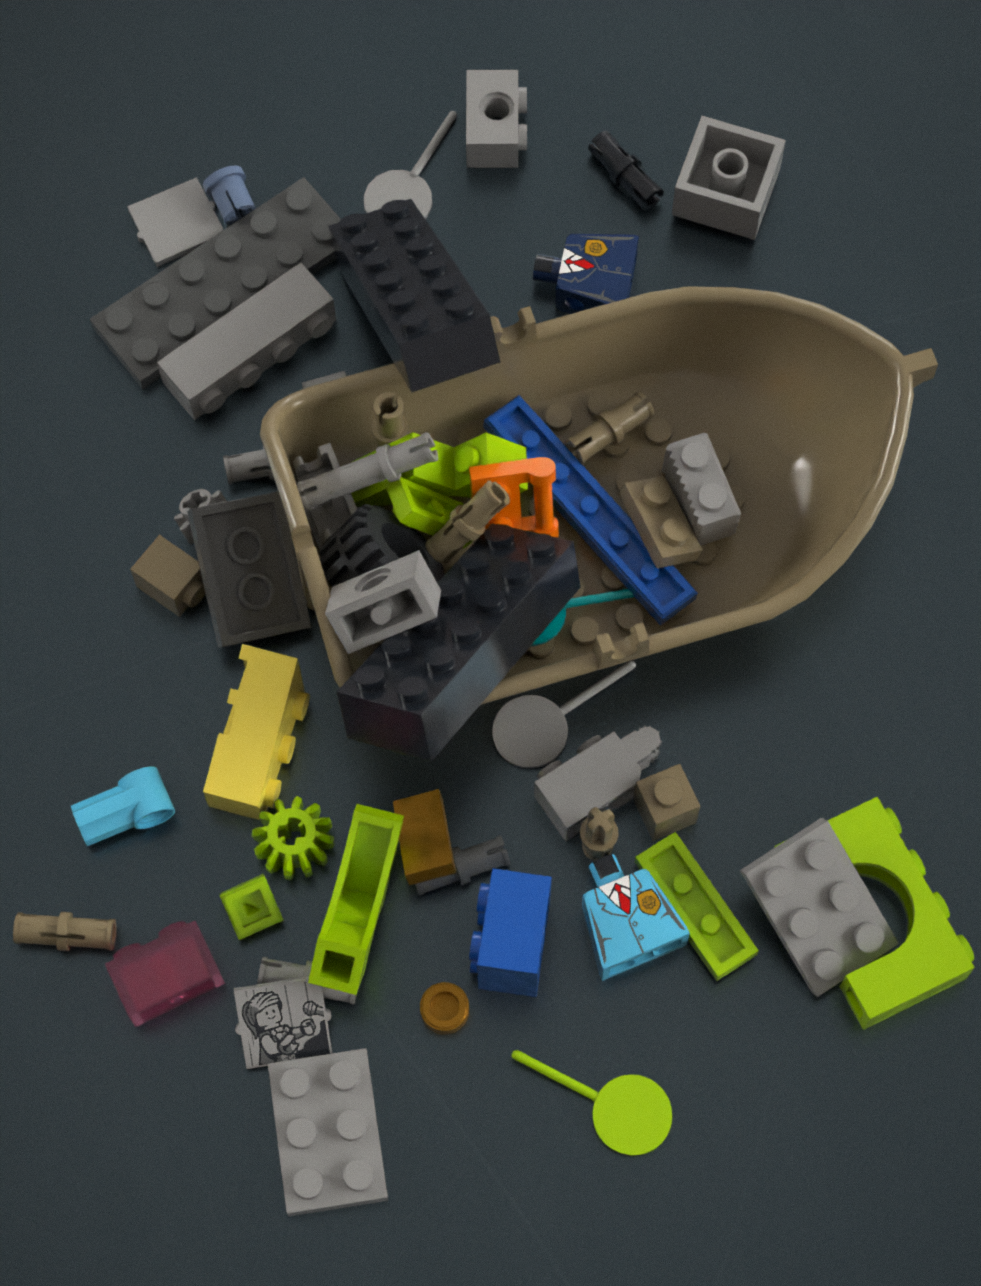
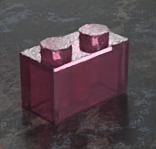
M184 921L173 923L158 933L159 938L143 946L140 943L125 946L113 955L114 960L105 964L125 1010L135 1027L225 984L196 921L188 924Z

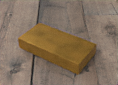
M439 789L393 801L394 813L404 815L399 843L404 873L408 884L413 885L456 873L443 799Z

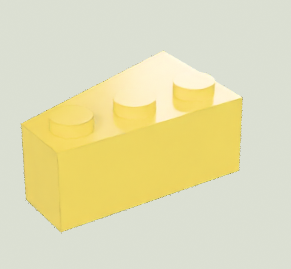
M242 644L238 659L243 660L245 670L238 690L230 688L227 703L233 706L224 733L218 734L203 793L208 807L260 820L259 814L261 811H266L267 807L274 808V802L279 798L282 782L277 780L281 764H289L292 758L296 737L291 736L295 721H303L306 715L310 694L305 693L298 658Z

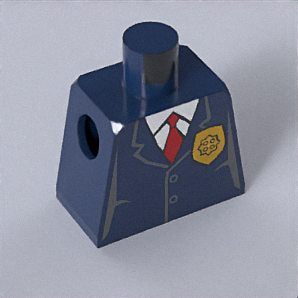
M570 234L566 237L562 258L537 254L533 280L557 284L555 307L569 314L629 298L637 260L639 235Z

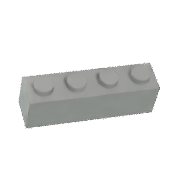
M299 263L159 360L157 365L162 382L194 420L204 413H212L219 409L226 398L235 391L253 385L261 377L262 372L277 362L283 363L290 359L298 347L309 339L324 335L332 327L333 322L336 321L334 299L302 263Z

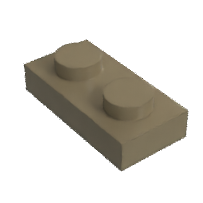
M665 476L624 483L619 495L656 568L697 561L703 549Z

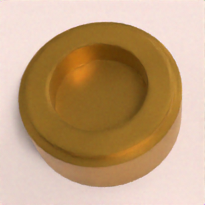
M441 982L429 987L424 992L420 1001V1013L424 1024L431 1031L438 1034H452L460 1030L469 1017V1001L465 992L459 986L449 982Z

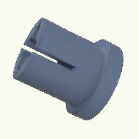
M240 166L221 168L210 174L203 182L206 195L214 199L226 224H233L243 218L239 209H241L243 216L256 209L244 183L246 175Z

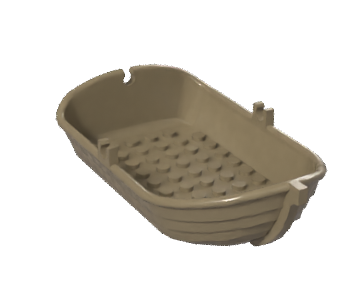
M687 286L640 294L540 323H536L530 306L521 308L517 312L519 321L509 327L501 328L499 319L492 316L490 318L500 363L411 393L394 363L313 385L291 393L275 402L262 419L260 437L288 521L307 606L316 613L334 679L341 688L384 640L348 654L326 617L325 611L328 600L331 597L332 586L327 580L321 565L319 548L308 523L293 475L295 473L292 463L298 456L303 458L304 463L316 460L318 458L316 454L318 447L331 443L340 467L375 451L378 444L372 435V422L375 418L373 403L380 394L386 392L395 393V404L399 396L402 398L404 403L403 416L407 419L409 425L408 434L413 432L421 435L428 432L433 440L456 447L486 433L487 431L483 428L484 419L519 395L564 444L567 438L574 436L595 422V416L603 410L610 412L631 398L634 393L642 392L647 399L641 402V407L651 402L655 413L654 416L624 434V441L616 446L608 445L582 464L629 517L630 515L619 495L624 483L665 476L666 474L662 473L661 470L668 444L701 433L708 434L742 515H740L735 534L701 545L703 551L697 561L673 565L698 592L696 600L661 626L635 597L566 608V618L560 632L552 640L542 645L529 647L481 703L482 705L768 621L807 600L847 561L873 526L894 486L908 434L914 399L913 388L922 382L933 379L938 363L932 348L904 356L893 343L861 323L818 303L779 292L738 287ZM575 450L574 452H572V454H573L574 456H575L576 454H578V453H577V450ZM528 482V490L520 493L521 517L535 515L533 485ZM447 496L462 502L464 505L472 499L471 497ZM393 504L380 506L393 512ZM553 506V515L559 522L558 538L574 541L581 588L572 598L627 589ZM417 530L426 541L432 537V535ZM476 540L465 549L461 548L447 564L442 562L445 574Z

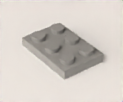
M824 818L818 819L740 870L810 991L817 997L843 981L845 975L869 964L899 944L831 825Z
M367 1048L269 1063L268 1070L288 1217L388 1201Z

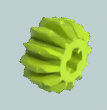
M296 796L292 801V807L285 809L284 802L277 799L274 802L276 814L273 815L267 811H261L259 819L264 826L252 830L253 839L260 843L254 848L256 858L267 859L265 867L271 874L277 872L283 866L284 877L287 880H292L295 875V868L300 867L305 877L310 878L313 874L310 862L313 861L318 865H326L328 858L323 850L333 848L335 845L334 837L327 834L333 827L331 819L329 817L319 818L321 809L317 803L309 805L303 811L301 797ZM292 832H300L301 837L296 838L295 844L287 845L286 840L291 838Z

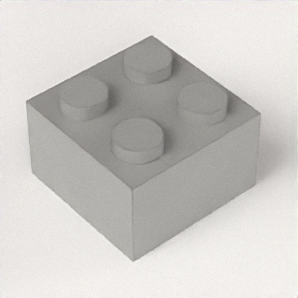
M701 116L675 186L672 215L755 240L781 168L786 140Z

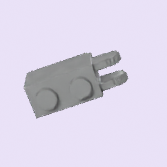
M644 725L643 728L639 727V731L634 730L622 739L617 736L615 731L603 739L600 735H596L585 741L577 749L576 752L578 754L563 764L560 760L554 761L538 773V780L534 782V797L565 842L580 833L581 825L588 817V812L592 808L597 807L601 812L609 808L614 812L633 799L635 784L640 780L641 771L647 768L650 762L654 763V760L658 759L660 754L659 745L662 743L659 735L660 731L655 730L650 725L649 727Z

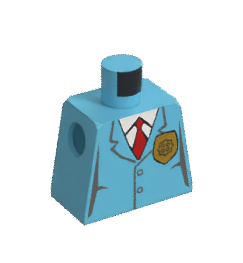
M614 854L601 857L589 865L598 888L583 894L582 909L598 973L602 981L687 945L690 934L687 926L647 869H641L624 876Z

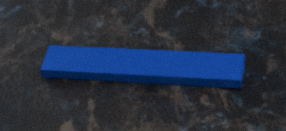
M520 395L484 419L483 428L489 434L526 447L527 459L546 457L554 461L556 465V480L552 483L553 506L624 586L633 593L634 597L660 626L696 600L698 592L673 565L656 568L632 519Z

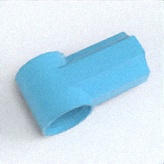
M144 767L134 770L122 777L117 787L71 805L75 821L87 846L133 827L136 829H148L157 826L175 814L173 804L156 767Z

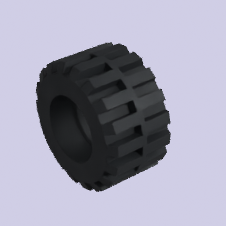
M365 504L361 508L359 507L323 544L319 551L321 565L325 571L324 574L332 587L418 550L436 582L445 575L442 563L436 561L428 553L425 546L426 539L416 529L409 528L400 523L393 512L377 505Z

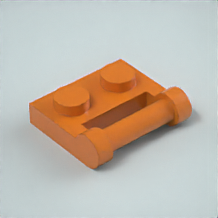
M537 457L469 467L471 498L477 494L488 480L501 485L510 498V503L484 526L485 530L494 523L558 538L559 522L553 515L552 483L556 480V465L554 461L546 457ZM530 482L533 485L535 515L521 517L519 484Z

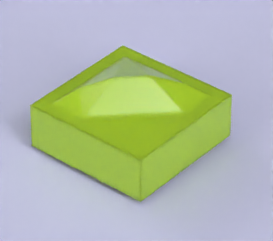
M264 874L219 893L239 940L284 920Z

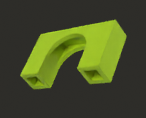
M878 796L828 820L858 874L862 877L877 880L890 888L901 901L907 918V934L904 943L890 954L845 975L840 985V989L863 1030L966 980L975 968L972 964L975 958L970 944L962 934H955L947 920L950 918V912L945 900L937 891L932 893L923 877L926 875V871L921 858L915 850L911 849L908 851L899 835L902 833V829L897 816L891 808L884 809Z

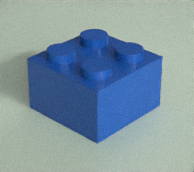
M492 868L490 884H480L477 901V925L483 926V931H473L469 961H471L470 973L478 974V989L531 997L537 996L550 907L552 877Z

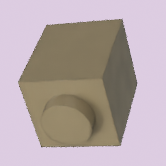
M160 534L130 569L136 587L178 617L188 607H195L206 593L199 562Z
M680 764L636 782L633 800L652 841L697 823L700 804Z

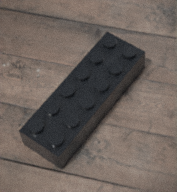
M412 199L393 200L384 204L381 209L366 214H350L342 218L339 223L328 226L340 272L411 393L501 362L489 312Z
M492 523L437 582L441 589L437 618L386 638L337 691L347 737L432 762L581 588L574 541Z

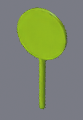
M519 1050L512 1052L514 1060L593 1100L592 1118L594 1128L602 1142L613 1151L628 1156L643 1155L656 1149L667 1137L672 1124V1107L664 1090L653 1080L641 1075H623L609 1081L597 1092Z

